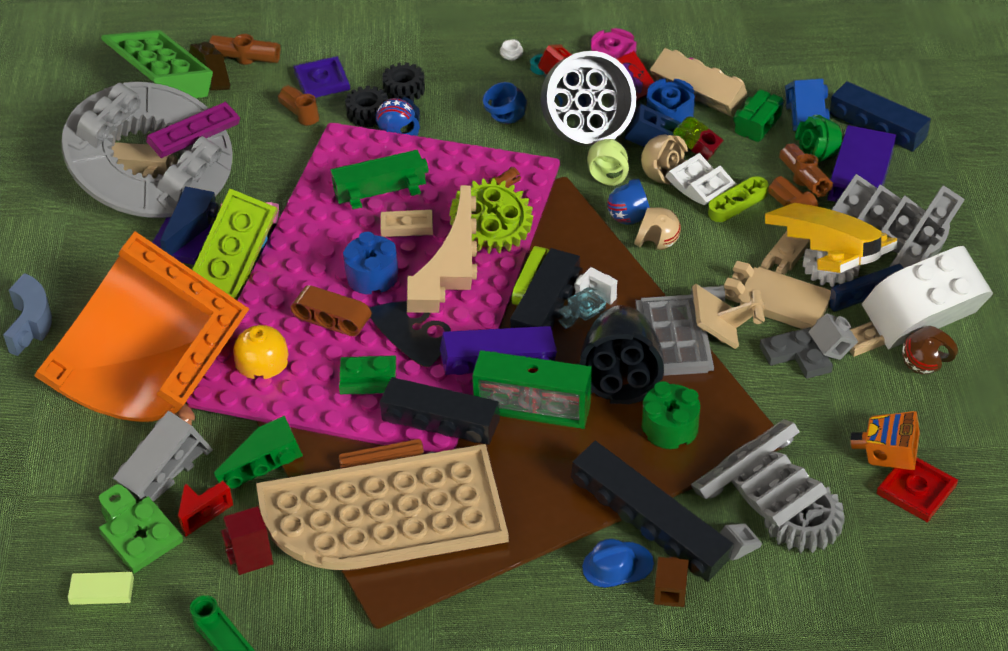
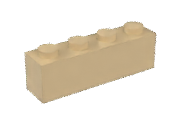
M664 48L650 69L654 81L666 79V82H674V79L686 81L693 87L696 101L731 117L735 115L748 95L744 82L740 78L735 76L731 78L715 67L711 69L698 59L691 60L678 50L671 51Z

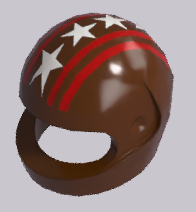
M925 326L911 333L905 339L902 348L905 364L912 371L919 374H931L940 370L942 362L953 361L958 353V347L954 340L944 331L933 326ZM945 346L949 353L941 352L938 348Z

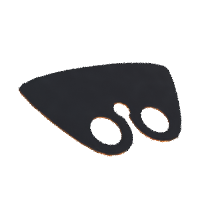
M407 301L370 307L372 312L370 318L405 355L424 367H431L441 355L442 336L438 338L430 337L427 334V330L431 326L438 325L443 327L444 332L451 331V328L446 323L430 321L422 325L421 329L414 330L412 326L425 321L430 313H424L419 318H410L407 315Z

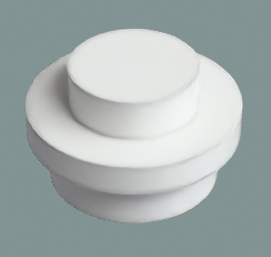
M507 40L503 42L500 54L507 60H516L522 56L523 48L517 40Z

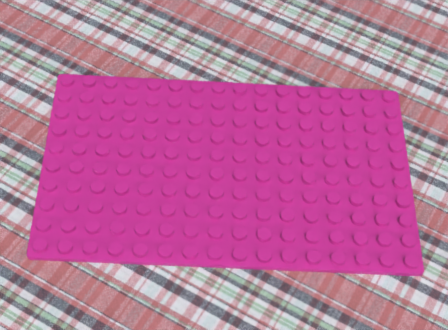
M329 123L237 300L248 307L249 310L186 401L188 407L266 423L285 415L292 428L379 445L421 439L425 454L456 449L459 441L457 437L444 436L440 433L418 430L414 427L383 421L380 400L384 393L340 395L341 357L396 356V378L474 396L473 373L445 375L441 355L431 367H424L416 363L399 350L379 330L371 318L360 333L353 337L298 319L291 312L290 306L307 285L361 301L369 308L386 303L407 301L408 276H414L434 257L451 231L450 207L452 199H456V193L460 191V186H472V181L481 185L482 179L489 183V179L492 177H498L510 167H515L520 173L518 176H521V180L513 184L515 185L514 192L523 191L522 199L528 198V206L533 208L531 213L533 215L531 231L527 233L526 240H521L518 247L512 244L511 251L502 247L501 253L492 248L490 254H488L486 247H482L480 251H477L476 257H472V264H477V280H472L471 290L445 289V303H440L439 313H430L425 321L412 326L414 330H419L427 322L441 321L446 323L451 328V331L500 329L512 297L514 286L519 278L560 167V160L502 149ZM417 149L421 158H425L427 161L429 173L425 174L426 184L419 185L421 194L411 196L408 188L371 196L360 199L362 208L352 210L350 202L338 203L333 190L330 169ZM432 210L433 235L385 237L396 245L398 280L392 288L382 293L380 290L372 291V294H362L354 291L349 286L345 273L343 251L351 241L358 238L363 232H372L374 235L381 236V212ZM407 312L410 318H419L424 314ZM256 325H266L277 329L285 338L289 356L286 368L280 374L264 379L263 375H254L255 379L248 378L240 374L235 366L233 349L236 339L245 329ZM438 325L431 326L427 330V334L433 338L441 337L444 332L443 327Z

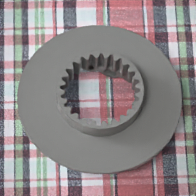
M149 82L117 83L115 86L105 88L86 98L68 117L64 125L61 143L63 158L70 174L90 196L115 210L131 215L152 218L171 217L185 186L215 192L216 197L228 180L232 166L233 151L229 135L224 130L208 138L201 136L193 145L179 150L180 159L177 165H171L164 176L158 174L157 178H153L151 174H148L144 178L141 173L133 175L132 169L124 170V164H117L118 158L113 157L114 151L111 150L112 146L115 145V140H121V135L127 137L130 131L135 135L138 130H141L143 134H146L148 131L154 133L209 109L198 99L183 91Z

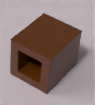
M658 557L654 605L684 608L688 560L676 557Z

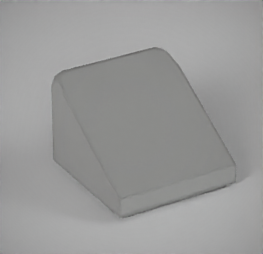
M746 524L725 525L720 534L734 543L730 560L739 559L760 548L762 545L761 541Z

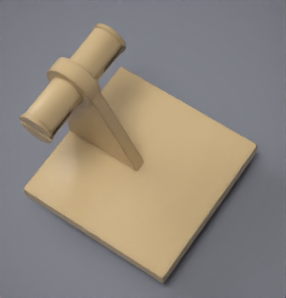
M695 284L692 286L698 327L734 349L739 347L737 327L752 316L755 324H762V321H765L763 313L765 303L761 300V293L758 289H752V292H749L750 302L733 308L699 285Z

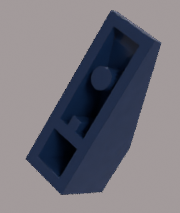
M640 104L635 110L629 125L626 127L625 139L645 147L649 140L658 135H675L685 141L688 151L693 152L692 148L700 139L701 131Z
M185 186L160 240L162 250L172 256L209 227L212 218H216L219 204L215 202V192Z

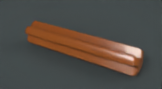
M414 439L341 453L339 455L340 468L423 455V444L421 439Z

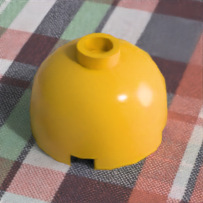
M256 325L245 329L236 339L233 353L235 366L240 374L251 379H255L254 375H263V378L267 379L280 374L286 368L289 356L285 338L277 329L266 325Z

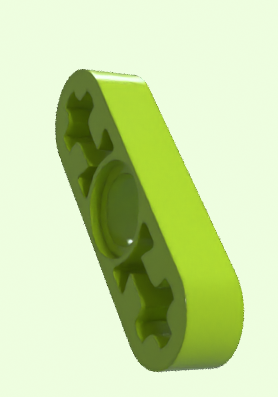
M758 176L751 177L715 197L709 202L708 217L715 222H724L767 197L768 181ZM734 197H741V198H743L744 200H743V201H735V200H733L732 198H734Z
M538 246L533 247L514 286L512 304H519L549 249Z

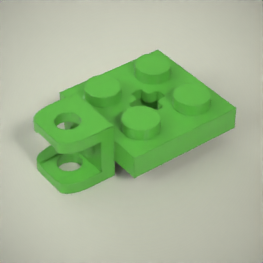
M120 484L114 485L99 495L102 515L107 522L99 527L100 534L133 574L183 542L180 532L149 496L136 504L135 498ZM119 495L115 500H109L111 496ZM139 530H146L147 537L144 539L140 536L136 538L133 536Z

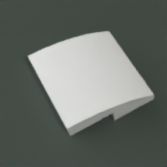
M700 153L673 168L665 176L684 195L702 205H706L712 199L736 185L721 166L713 169Z

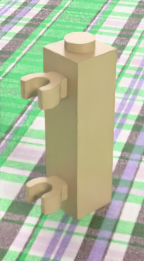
M115 142L111 149L114 151L113 157L118 158L117 164H124V170L132 169L133 175L141 173L144 178L148 174H151L153 178H157L158 174L164 176L171 165H177V157L173 153L160 158L148 144Z

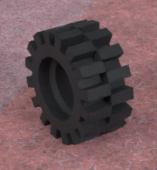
M400 62L397 63L396 67L391 65L390 69L386 68L385 73L382 74L383 90L387 94L388 99H403V97H406L414 102V98L420 99L421 95L424 94V71H422L420 66L416 67V64L409 66V62H405V65H401Z
M361 86L358 87V91L355 89L351 90V94L348 93L347 98H345L347 118L355 126L359 123L360 127L364 128L365 124H368L369 127H373V123L377 125L376 113L380 105L388 100L387 94L384 93V90H378V87L375 86L370 89V86L362 89Z

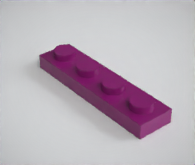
M224 102L147 135L146 142L160 158H163L193 145L201 136L208 138L238 125L240 117L227 102Z

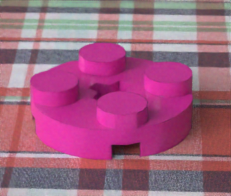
M612 28L611 32L604 33V30L597 32L591 39V51L602 52L615 59L632 51L636 53L637 43L634 41V36L623 29Z

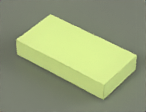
M74 573L71 577L68 594L69 604L130 603L134 581L133 573Z

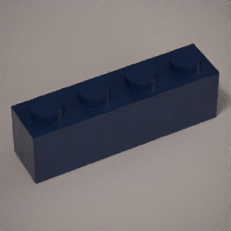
M848 81L831 98L830 115L860 128L896 134L895 144L913 152L928 136L931 118Z

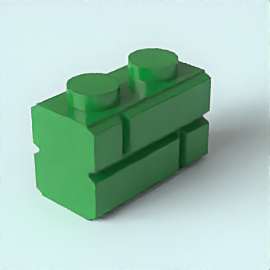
M761 89L753 97L749 96L742 110L738 109L734 115L735 133L745 138L748 136L749 139L759 143L782 116L783 97L775 94L770 95L769 92Z

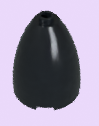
M618 305L608 309L592 324L584 340L580 356V365L591 366V394L595 393L604 399H610V404H634L644 400L646 394L664 376L663 352L658 335L652 324L641 312L627 305ZM623 362L626 363V364H628V366H627V380H628V384H625V385H622V382H623Z

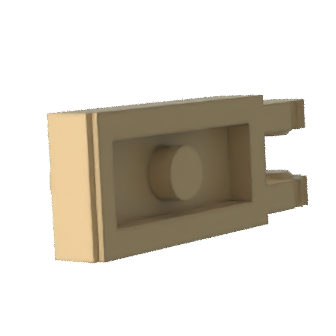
M786 231L767 254L761 268L769 270L774 264H777L779 266L775 272L785 275L788 270H792L805 253V250L810 247V239L787 237Z

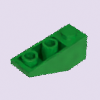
M285 415L258 427L214 472L219 483L224 481L230 489L237 488L243 483L263 476L269 471L289 464L303 456Z

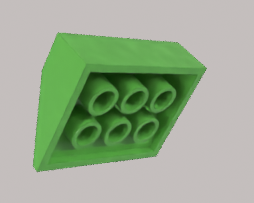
M161 30L102 35L101 40L154 83L178 89L196 99L208 97L213 71Z

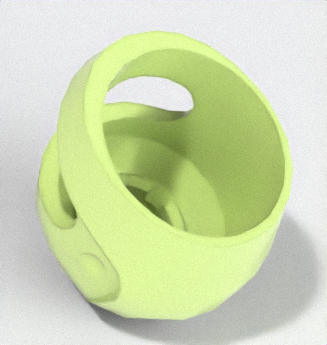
M603 139L594 143L589 149L587 164L594 179L609 186L618 185L625 180L629 171L628 156L626 150L619 142L614 139ZM623 170L621 175L616 178H608L606 176L608 173H617Z

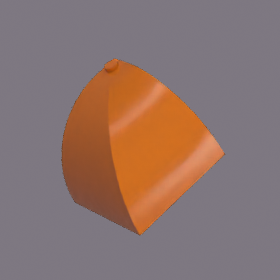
M134 231L119 251V257L94 295L34 376L72 401L95 412L122 420L151 422L158 421L168 410L175 414L184 406L249 308Z

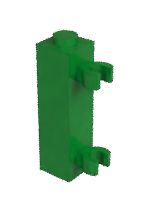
M418 149L330 169L333 190L338 203L350 202L352 210L362 208L360 199L406 188H408L411 196L421 194L419 185L426 184L425 174L429 173L427 161L425 158H421Z

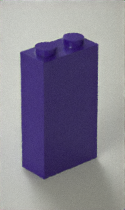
M847 125L831 177L833 182L832 190L828 192L827 200L837 202L856 174L876 188L880 184L884 186L893 155L896 134Z

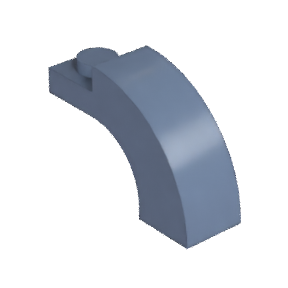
M25 273L9 289L14 308L22 311V313L3 334L9 353L16 356L25 347L29 346L33 338L43 341L52 323V314L44 288L35 278Z

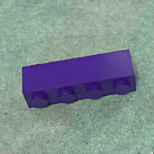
M551 326L446 331L442 333L440 346L445 375L473 373L480 350L555 361L557 353Z

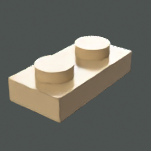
M432 210L381 212L382 237L433 235Z

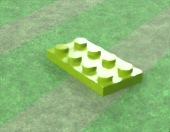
M229 188L192 270L234 299H238L278 212V208Z

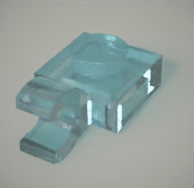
M587 287L568 298V306H564L559 310V313L564 317L558 323L566 329L571 327L578 317L586 321L605 310L606 301Z

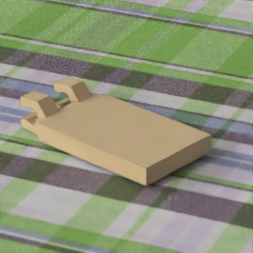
M741 261L735 263L732 278H727L724 283L726 299L742 305L750 302L749 292H752V289H758L761 293V300L765 303L764 317L800 329L812 328L816 321L824 316L830 302L831 290L761 267L752 268L749 263Z

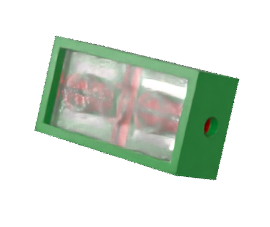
M480 350L473 372L474 396L499 401V413L502 417L585 429L591 405V366Z

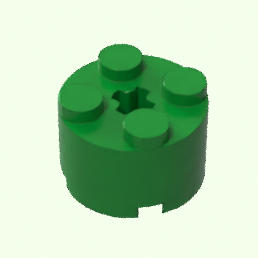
M661 381L656 383L654 388L646 394L643 400L642 430L653 445L664 449H676L680 444L687 442L688 445L694 441L698 434L700 417L699 395L694 389Z

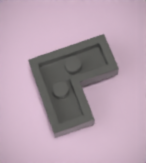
M811 327L760 339V348L770 366L796 360L806 379L831 373L833 367L828 356L823 355L808 331Z

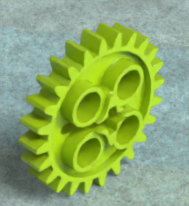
M494 178L491 184H487L485 179H482L481 185L472 181L471 196H476V212H471L473 213L471 218H476V234H472V241H477V251H480L482 247H486L488 254H490L492 248H495L498 253H501L502 247L511 251L512 244L518 247L521 240H526L527 233L531 231L533 221L531 213L533 208L528 206V198L522 199L523 191L514 192L515 185L507 188L505 187L506 182L504 180L500 185H497ZM457 191L456 199H452L449 214L451 216L450 225H453L456 218L460 191Z

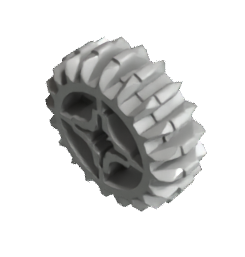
M826 487V494L780 527L764 519L765 528L769 529L770 537H777L778 545L787 543L788 550L792 547H797L800 554L804 548H808L812 553H814L816 547L824 550L827 544L833 545L836 537H839L842 532V525L845 520L843 503L838 502V494H830V488Z

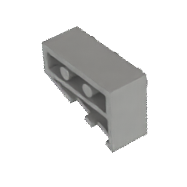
M168 410L157 421L154 429L145 440L139 443L136 451L127 462L120 466L118 473L113 479L139 500L149 496L154 502L175 484L174 477L182 470L190 471L194 467L192 462L202 453L208 455L213 449L193 426Z

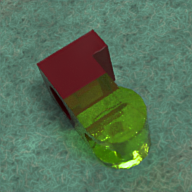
M690 116L686 117L673 132L675 136H679L685 141L689 149L696 155L700 153L706 161L714 155L724 141L702 122Z

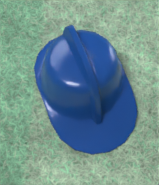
M605 539L599 542L585 557L582 567L583 574L588 582L595 586L606 588L646 578L651 573L654 562L653 556L648 549L640 544L621 542L616 539Z

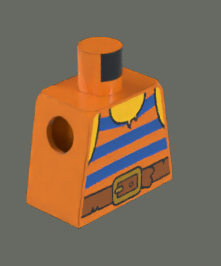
M917 411L872 416L869 418L867 432H851V448L866 449L868 463L871 465L915 470L920 436Z

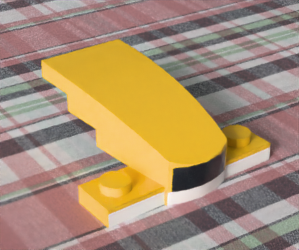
M792 203L765 213V224L787 226V237L810 239V250L828 251V255L817 259V270L842 273L858 265L874 262L881 255L897 249V238L887 237L886 233H882V231L874 226L834 210Z

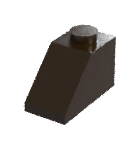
M209 42L191 44L189 53L213 71L209 89L211 91L229 90L230 81L223 54Z

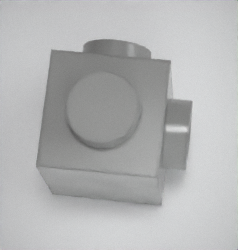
M826 313L808 331L823 355L841 360L858 343V340L850 330V323L842 316L836 317Z

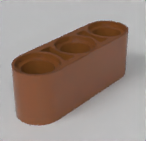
M311 285L305 286L290 306L291 312L298 319L353 337L360 333L372 315L371 309L361 301Z

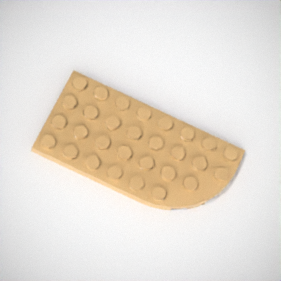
M486 444L256 483L260 512L270 538L292 558L318 568L331 570L360 569L509 542V534Z

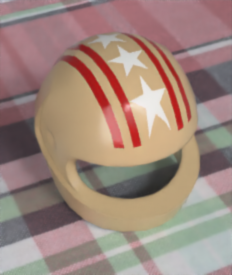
M661 207L647 208L634 244L641 247L644 242L652 241L656 244V250H664L671 247L680 236L681 225L678 217L669 209Z

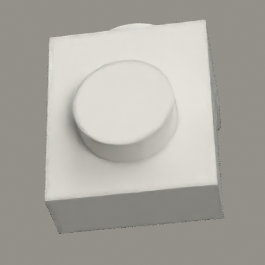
M592 267L575 281V300L579 302L588 294L610 305L617 299V280Z

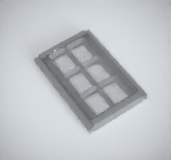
M693 295L650 297L636 300V310L648 319L658 335L663 352L664 376L708 373V371L714 370L707 331L701 330L696 323Z

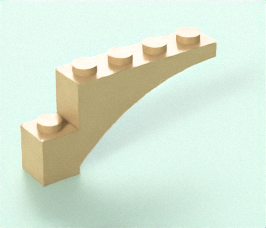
M460 186L456 218L441 248L414 276H408L407 312L439 313L440 303H445V289L471 290L472 280H477V264H472V257L477 255V241H472V234H476V218H471V212H476V196H471V186Z

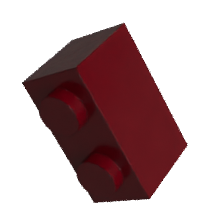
M259 506L223 517L226 529L221 530V534L226 547L225 552L229 565L235 564L239 575L273 565L267 528Z

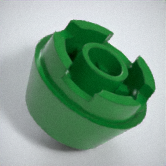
M813 115L812 117L808 116L805 122L801 121L799 123L795 140H799V147L805 154L816 156L819 163L831 159L838 154L842 143V133L838 124L821 115Z

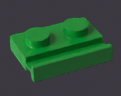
M396 356L341 357L340 395L384 393L391 377L396 378Z

